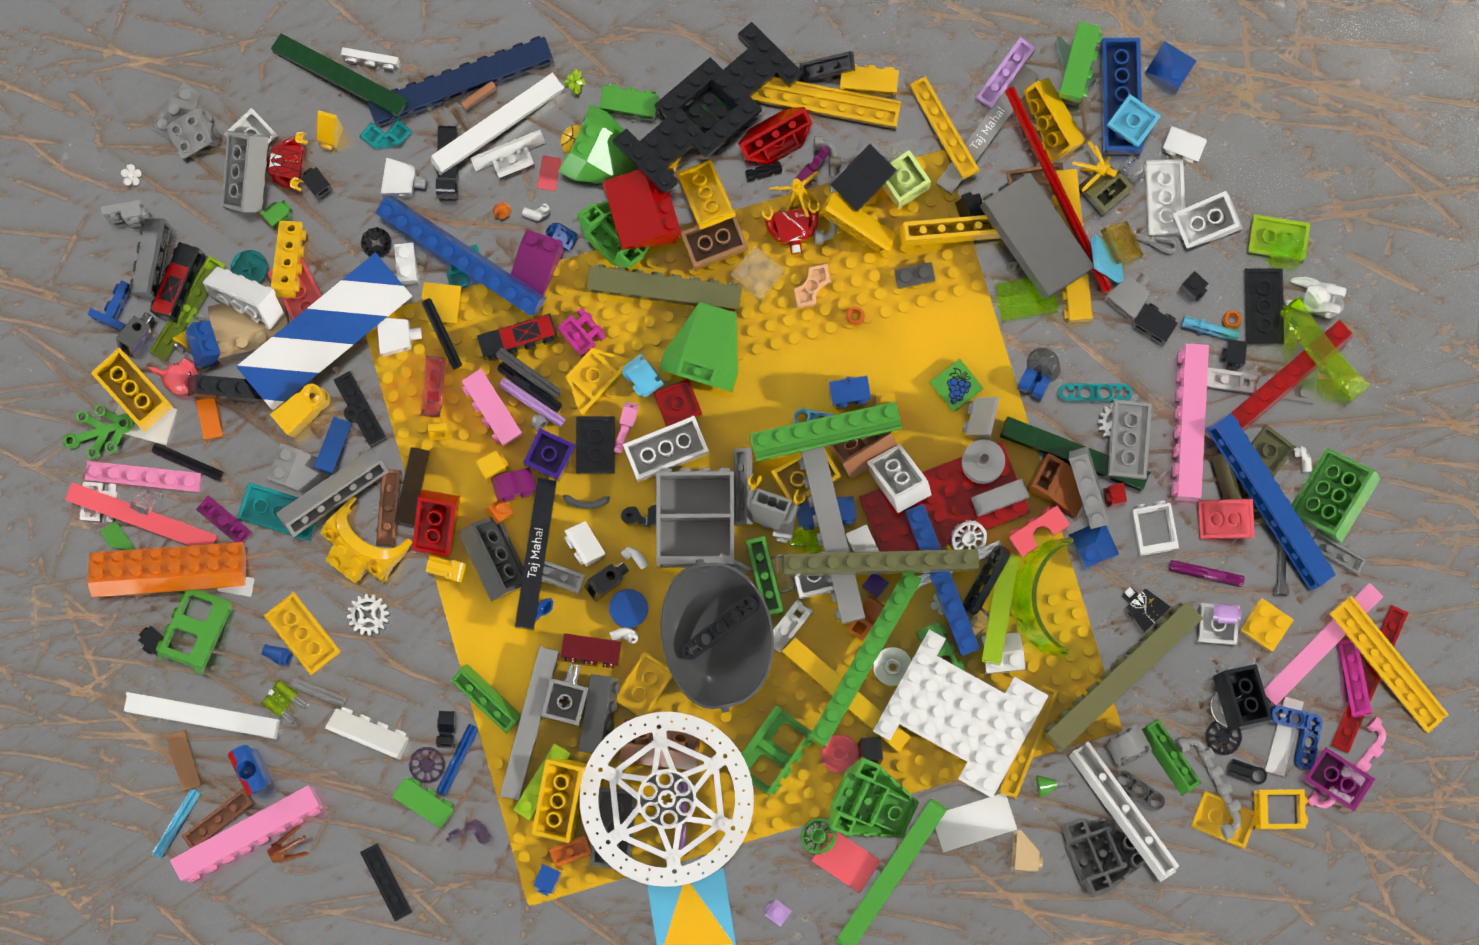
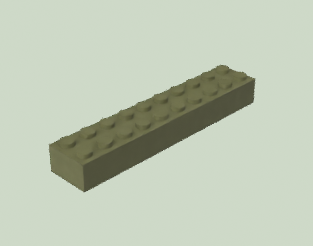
M1188 601L1184 604L1180 602L1169 611L1171 614L1169 617L1166 615L1164 618H1161L1155 624L1157 627L1155 630L1152 628L1141 637L1143 640L1141 643L1139 641L1127 650L1129 653L1127 656H1121L1113 664L1115 666L1114 669H1107L1099 677L1101 679L1100 682L1092 683L1085 690L1087 692L1086 695L1082 694L1071 703L1073 705L1071 709L1068 707L1057 716L1059 718L1057 722L1054 720L1044 728L1046 733L1042 736L1057 753L1068 747L1203 619Z

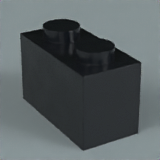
M1145 303L1132 326L1165 345L1178 322L1175 321L1176 318L1168 313L1164 315L1159 312V308L1154 304L1150 303L1148 305Z

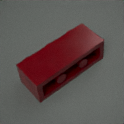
M564 633L560 656L565 658V662L576 663V660L584 661V665L595 666V663H601L604 668L614 669V666H619L622 642Z

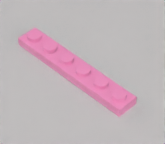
M87 461L84 480L200 493L202 474Z

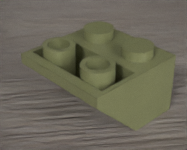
M1117 171L1115 177L1108 174L1106 176L1101 175L1082 193L1103 216L1129 194L1133 186ZM1096 172L1079 185L1081 192L1082 188L1097 174Z

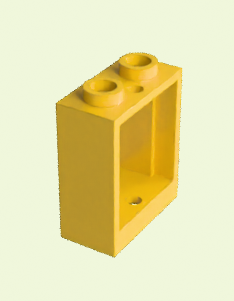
M1305 789L1254 790L1255 830L1306 829L1308 815L1305 813V805H1307ZM1267 795H1296L1297 824H1268Z

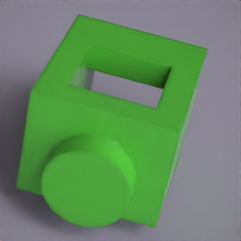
M285 200L282 202L278 201L277 203L273 202L267 207L268 211L264 212L262 210L260 212L274 230L279 226V220L286 221L292 216L289 212L291 207Z

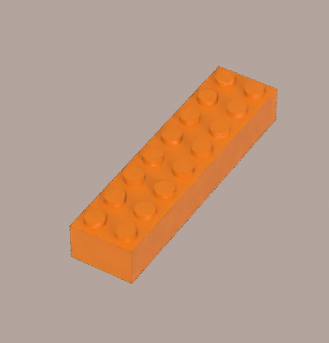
M243 542L89 553L87 584L91 597L246 586L247 556Z

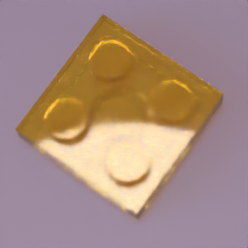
M1128 221L1100 230L1116 264L1138 259L1144 255Z

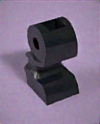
M656 505L648 508V515L646 517L641 516L637 507H627L622 511L621 519L626 525L632 526L638 522L639 526L650 529L656 526Z
M439 711L437 718L439 736L436 737L437 747L455 748V711Z

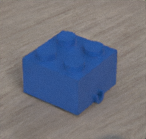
M867 376L846 377L843 380L828 383L831 406H836V409L847 408L849 403H855V406L865 405L867 400L871 399Z

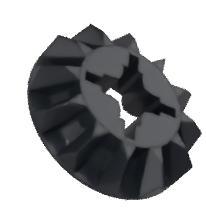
M369 228L362 235L361 247L368 256L373 255L375 252L379 257L384 256L391 247L390 235L382 228ZM379 237V242L383 246L375 245L372 248L373 243L369 238L376 239Z

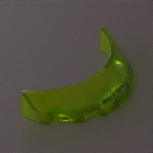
M1299 296L1279 311L1287 321V326L1298 338L1299 343L1322 372L1332 380L1335 386L1347 395L1349 400L1353 401L1371 386L1334 346Z
M1073 538L1052 539L1041 544L1026 557L1015 577L1012 598L1014 616L1025 637L1048 655H1068L1069 650L1060 645L1049 634L1040 618L1037 607L1038 581L1049 559L1063 546L1072 544Z

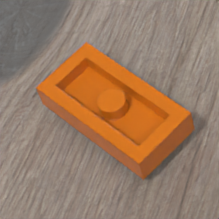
M586 836L549 849L555 868L591 855V849Z

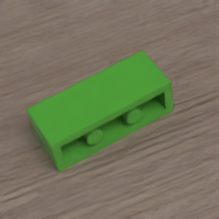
M608 84L602 87L599 108L609 114L656 121L657 109L655 108V103L659 101V95L651 90L639 92L636 88L626 87V89H620L617 85Z
M412 776L410 779L405 777L392 797L438 828L443 829L455 811L451 808L453 804L445 798L442 801L436 798L437 793L427 787L426 790L419 786L421 782Z

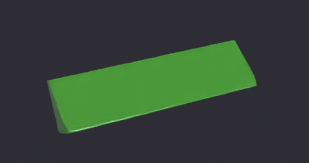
M468 664L464 665L451 679V682L506 734L520 720L521 714Z
M1156 719L1142 729L1152 748V753L1180 795H1185L1201 784V781L1159 719Z

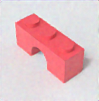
M1050 505L1042 511V516L1039 518L1034 516L1026 521L1027 526L1022 529L1017 527L1010 532L1011 536L1008 540L1020 558L1038 547L1033 538V533L1036 529L1044 528L1054 537L1069 527V522L1058 506L1052 508Z

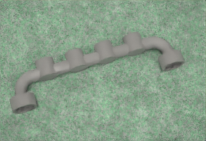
M814 136V151H821L823 146L830 150L829 187L830 193H836L837 191L830 184L839 176L837 175V168H841L842 159L837 157V150L833 143L823 140L822 136ZM829 220L830 229L827 233H823V229H815L814 244L822 245L823 241L833 238L837 232V225Z
M1184 736L1177 738L1176 744L1181 753L1190 750V745L1197 747L1202 761L1205 762L1210 777L1217 786L1218 793L1223 798L1228 812L1233 817L1232 825L1225 823L1220 826L1221 833L1226 840L1234 837V832L1241 825V817L1238 811L1242 808L1237 799L1232 800L1230 793L1233 792L1230 783L1222 781L1220 776L1224 775V772L1219 764L1214 765L1212 758H1215V754L1212 748H1206L1202 741L1197 738L1191 737L1186 739Z

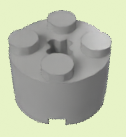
M1137 725L1126 730L1127 733L1123 735L1118 733L1109 738L1110 741L1107 748L1117 767H1120L1121 763L1127 765L1143 756L1142 752L1145 750L1147 753L1152 750L1142 729L1138 728Z

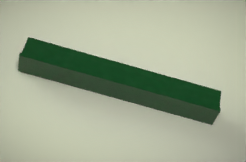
M1009 416L1005 419V424L1000 434V438L1044 455L1050 453L1067 464H1070V451L1086 447ZM1089 448L1098 476L1118 484L1124 483V486L1139 492L1144 490L1147 479L1151 474L1150 471H1147L1146 480L1107 476L1109 455Z

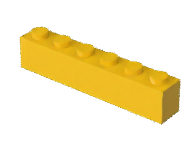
M986 215L903 222L898 228L901 247L1001 238Z

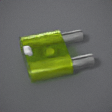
M278 680L268 692L261 705L280 718L282 716L288 722L293 723L283 714H286L295 721V718L287 713L286 710L293 701L302 708L305 707L295 698L305 705L307 703L297 696L298 693L281 680Z

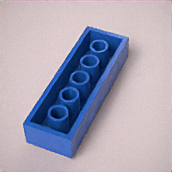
M1102 38L1100 56L1103 155L1141 154L1143 142L1137 148L1107 126L1129 94L1142 102L1140 38Z

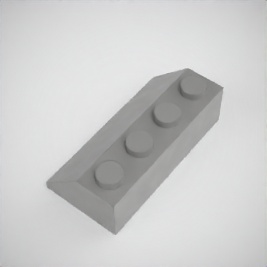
M227 131L222 207L240 212L262 211L265 169L267 166V136Z

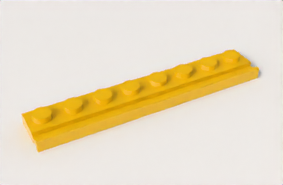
M773 77L751 96L756 103L788 109L805 107L809 113L892 129L897 127L901 101L799 81L789 88L778 77Z
M1349 596L1329 613L1426 733H1429L1449 715L1352 596Z

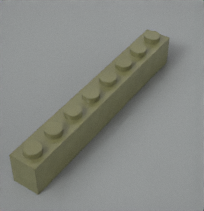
M595 264V266H590L587 291L689 306H697L699 302H703L728 311L739 312L742 286H738V283L735 282L719 284L720 281L713 279L705 282L700 281L701 279L698 277L683 279L681 275L671 274L668 277L663 276V273L660 272L646 274L643 270L633 269L631 272L625 271L623 267L615 266L614 269L606 268V265Z

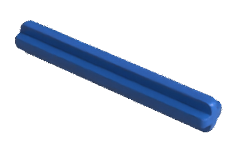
M472 724L467 726L437 787L436 792L442 796L447 794L478 730L476 726Z

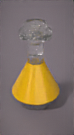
M200 313L193 315V317L195 318L193 322H201L207 320ZM186 331L172 338L174 342L172 347L182 354H185L186 351L191 352L185 335Z

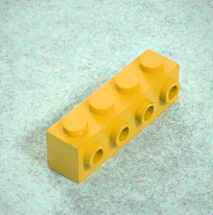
M279 220L271 288L275 291V296L279 298L295 299L296 292L300 290V280H298V274H302L300 257H304L302 241H306L307 234L306 229H303L302 222Z

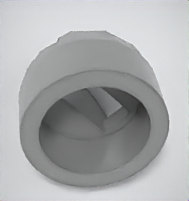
M538 414L531 419L532 427L536 431H539L540 428L543 429L548 423L544 416Z

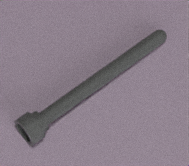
M1279 543L1278 583L1274 587V595L1289 596L1290 587L1286 583V552Z

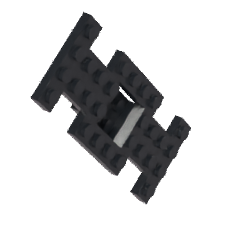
M753 22L749 23L738 33V37L749 48L725 69H722L709 57L655 103V108L666 119L639 141L626 128L612 140L613 144L664 195L678 184V179L667 168L691 148L693 150L696 148L706 159L762 112V108L751 96L777 75L790 88L803 76V72ZM709 85V88L706 91H704L685 109H682L683 106H685L690 100H692L696 95H698L703 89H705ZM712 94L723 101L732 111H728L724 106L716 102ZM703 103L707 104L706 107L721 118V120H716L700 108ZM699 114L703 115V116L705 117V119L703 120V119L700 118L698 115H699Z

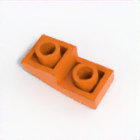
M203 398L195 400L203 439L222 436L215 399Z

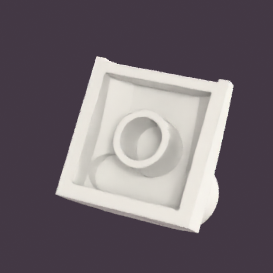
M252 108L227 130L267 136L268 144L278 136Z
M1201 603L1200 615L1203 619L1199 622L1198 642L1237 645L1239 621H1237V624L1218 623V621L1213 620L1214 605L1219 604Z

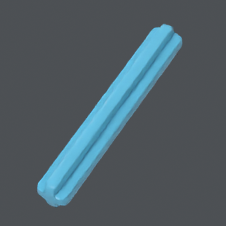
M190 789L153 850L152 854L157 858L163 857L200 796L197 790Z

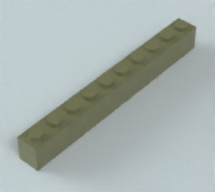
M978 549L784 554L782 556V577L966 572L979 569Z

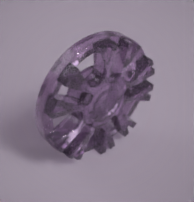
M423 747L412 754L409 761V770L411 775L419 782L433 783L443 775L445 760L443 755L435 748ZM428 750V756L424 757L422 751ZM432 751H434L435 754H434L433 758H432V759L429 758L430 755H431V753H432ZM417 754L422 757L421 760L416 757ZM440 756L442 762L435 763L434 759ZM413 759L418 760L419 765L412 766ZM435 765L442 766V769L435 768ZM419 767L420 770L414 773L413 770ZM433 770L439 772V775L435 778L432 775ZM420 772H424L423 780L417 777ZM426 773H430V780H427Z

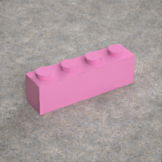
M482 369L462 380L464 384L461 387L467 397L471 395L474 400L471 403L477 413L481 411L485 417L481 420L487 429L492 428L495 433L492 437L497 445L502 444L505 447L523 436Z

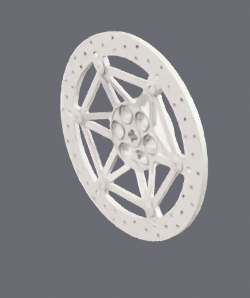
M677 712L645 714L631 719L614 729L602 740L591 755L580 787L581 817L585 831L595 850L612 868L622 875L640 883L653 886L667 887L689 884L699 881L720 869L742 844L753 814L754 794L752 779L747 764L738 748L721 730L695 716ZM668 730L678 731L695 736L710 745L716 751V755L710 758L667 739L666 732ZM653 733V741L615 769L608 766L612 757L625 744L641 735ZM670 746L704 761V764L680 773L676 771L667 747ZM652 748H655L652 773L648 777L622 773L625 768ZM661 749L669 766V769L658 770ZM724 765L727 766L731 774L735 790V807L732 819L724 817L719 769ZM600 767L603 768L602 772L598 771ZM707 769L696 785H693L688 779V776ZM668 774L670 776V783L662 785L659 782L660 775ZM711 774L714 775L717 814L696 798L697 791ZM601 779L608 780L610 783L614 830L610 833L606 832L599 811L598 795ZM621 779L641 781L642 784L639 791L636 792ZM679 782H686L688 784L687 792L680 793L677 790ZM616 784L636 798L638 805L623 824H620ZM647 785L652 786L655 790L654 795L651 797H646L643 793V789ZM669 793L671 795L670 798L673 800L665 805L662 803L661 797ZM683 801H687L690 804V810L686 813L681 812L679 809V805ZM648 805L656 807L657 812L654 816H648L645 813ZM698 806L712 819L692 817L695 807ZM640 812L646 822L626 829ZM666 813L674 815L675 820L672 824H666L663 821ZM693 822L711 825L710 829L683 849H678L683 823ZM654 825L658 828L666 852L630 837L629 834ZM731 826H735L734 831L731 830ZM676 828L673 849L670 846L664 831L665 829ZM718 829L725 832V836L711 852L693 863L681 865L680 858ZM606 840H610L611 843L606 844ZM623 840L667 859V867H654L640 863L621 851L617 844ZM673 869L677 870L676 874L672 873Z

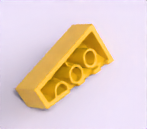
M1049 78L1036 81L1024 90L1030 112L1036 120V130L1040 131L1043 140L1041 143L1044 149H1046L1052 164L1086 143L1085 138L1062 99L1058 97L1059 94Z

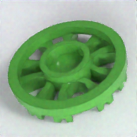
M815 818L803 827L801 842L810 853L822 855L833 849L837 841V831L830 829L825 832L829 828V821L824 818ZM821 822L826 823L823 829L820 828ZM809 826L813 829L810 834L806 832ZM833 833V838H828V835ZM810 842H813V845L810 848L806 845ZM825 844L826 848L821 850V845Z

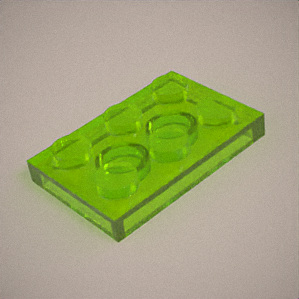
M1029 278L995 284L1002 322L1058 312L1056 295L1054 294L1044 301Z

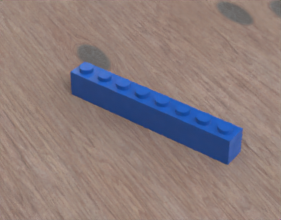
M924 504L906 510L904 513L919 551L941 550ZM928 573L960 656L980 649L951 573Z

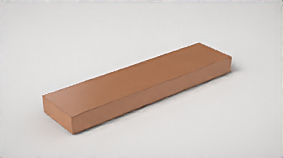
M387 469L388 473L381 477L376 545L396 547L398 523L394 521L400 499L402 471Z
M242 789L181 836L188 846L193 848L216 835L254 806L255 802Z

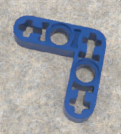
M1284 706L1271 707L1272 722L1301 729L1295 763L1300 769H1311L1315 764L1322 729V718L1317 714ZM1275 713L1286 714V717H1278ZM1294 713L1299 715L1297 724H1294L1291 720ZM1310 720L1315 721V725L1310 724ZM1307 730L1314 731V734L1307 733ZM1308 736L1313 740L1310 747L1305 745V739ZM1303 750H1310V753L1303 752ZM1302 758L1307 759L1308 763L1302 762Z

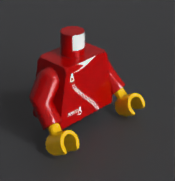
M809 200L807 208L809 217L805 216L803 209L773 213L771 206H769L770 212L765 214L763 208H761L767 232L775 241L781 242L782 246L790 245L791 255L801 254V243L808 242V238L814 235L815 229L818 226L820 202L817 200V206L813 207L811 206V200Z

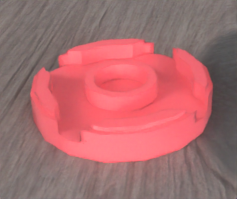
M834 735L831 737L826 748L821 749V759L830 771L845 773L846 769L859 759V749L851 737Z

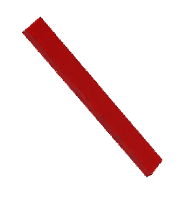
M1390 605L1380 631L1394 647L1409 612ZM1366 660L1364 672L1371 702L1381 677ZM1350 702L1347 704L1330 744L1331 747L1349 754L1364 716L1352 717Z

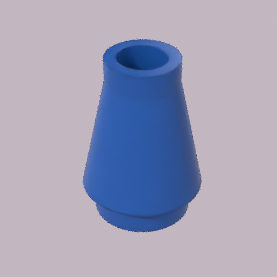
M265 644L262 649V655L279 666H287L292 657V652L288 648Z

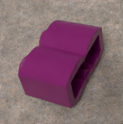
M530 468L500 474L491 479L497 501L503 500L504 503L515 500L514 497L521 496V499L530 497L532 492L536 490Z

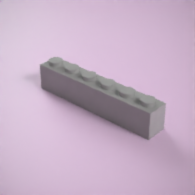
M371 448L276 514L292 537H295L387 474L388 470L381 458Z

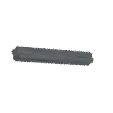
M500 348L497 351L496 357L553 398L559 397L561 389L505 349Z

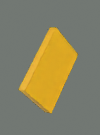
M644 651L622 683L616 702L638 717L649 714L673 679L669 667Z
M1204 791L1190 827L1245 849L1255 824V815L1253 810L1241 806L1242 809L1238 811L1241 817V825L1234 832V837L1226 840L1221 833L1220 826L1225 823L1232 825L1233 817L1228 812L1222 797Z

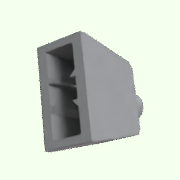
M1143 273L1137 280L1128 276L1110 291L1105 299L1133 322L1150 294L1145 287L1151 280Z

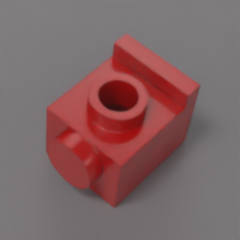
M1124 483L1108 485L1107 488H1103L1107 508L1127 503Z

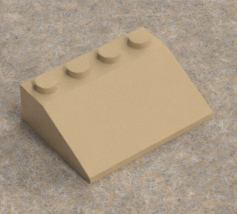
M276 297L285 315L271 331L265 328V323L262 321L256 323L251 320L249 314L237 312L231 304L229 306L224 303L209 306V320L221 353L217 360L223 362L249 356L289 323V318L281 298Z

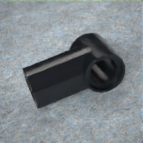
M1232 759L1227 775L1245 780L1254 785H1261L1266 781L1267 772L1265 769ZM1254 771L1262 772V781L1258 782L1253 779Z

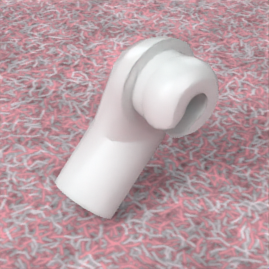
M541 204V207L536 210L524 207L521 216L534 221H540L549 215L550 208L547 204Z
M626 547L625 550L621 551V555L625 560L632 557L640 569L648 565L640 551L632 547Z

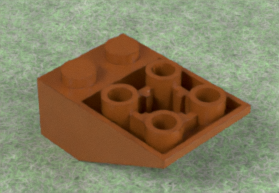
M1050 453L1043 456L1027 486V491L1053 506H1058L1060 510L1076 518L1083 502L1072 467Z

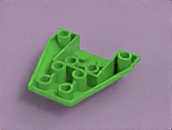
M699 302L664 351L659 369L732 392L738 375L737 313Z

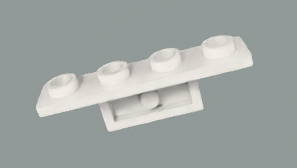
M537 130L471 157V161L476 172L494 165L498 177L501 178L533 165L534 162L529 150L546 142L541 130Z

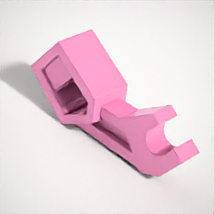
M626 401L619 425L622 427L614 452L622 453L623 444L626 442L629 429L633 428L636 420L638 404Z

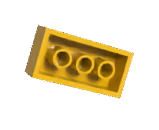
M120 347L91 372L96 380L144 432L173 408L169 401Z

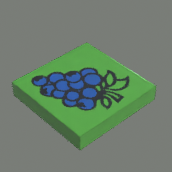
M961 359L930 381L932 387L952 412H955L984 389Z

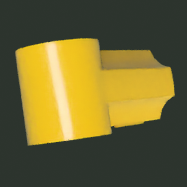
M430 556L426 572L445 577V579L453 582L462 583L467 564Z

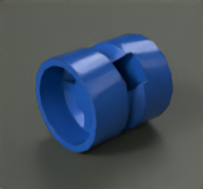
M1027 367L1017 389L1024 393L1031 392L1032 397L1041 401L1052 378L1044 374L1037 375V371Z

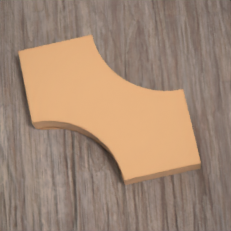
M828 264L809 267V275L805 283L794 289L797 309L816 305V296L819 290L831 283Z

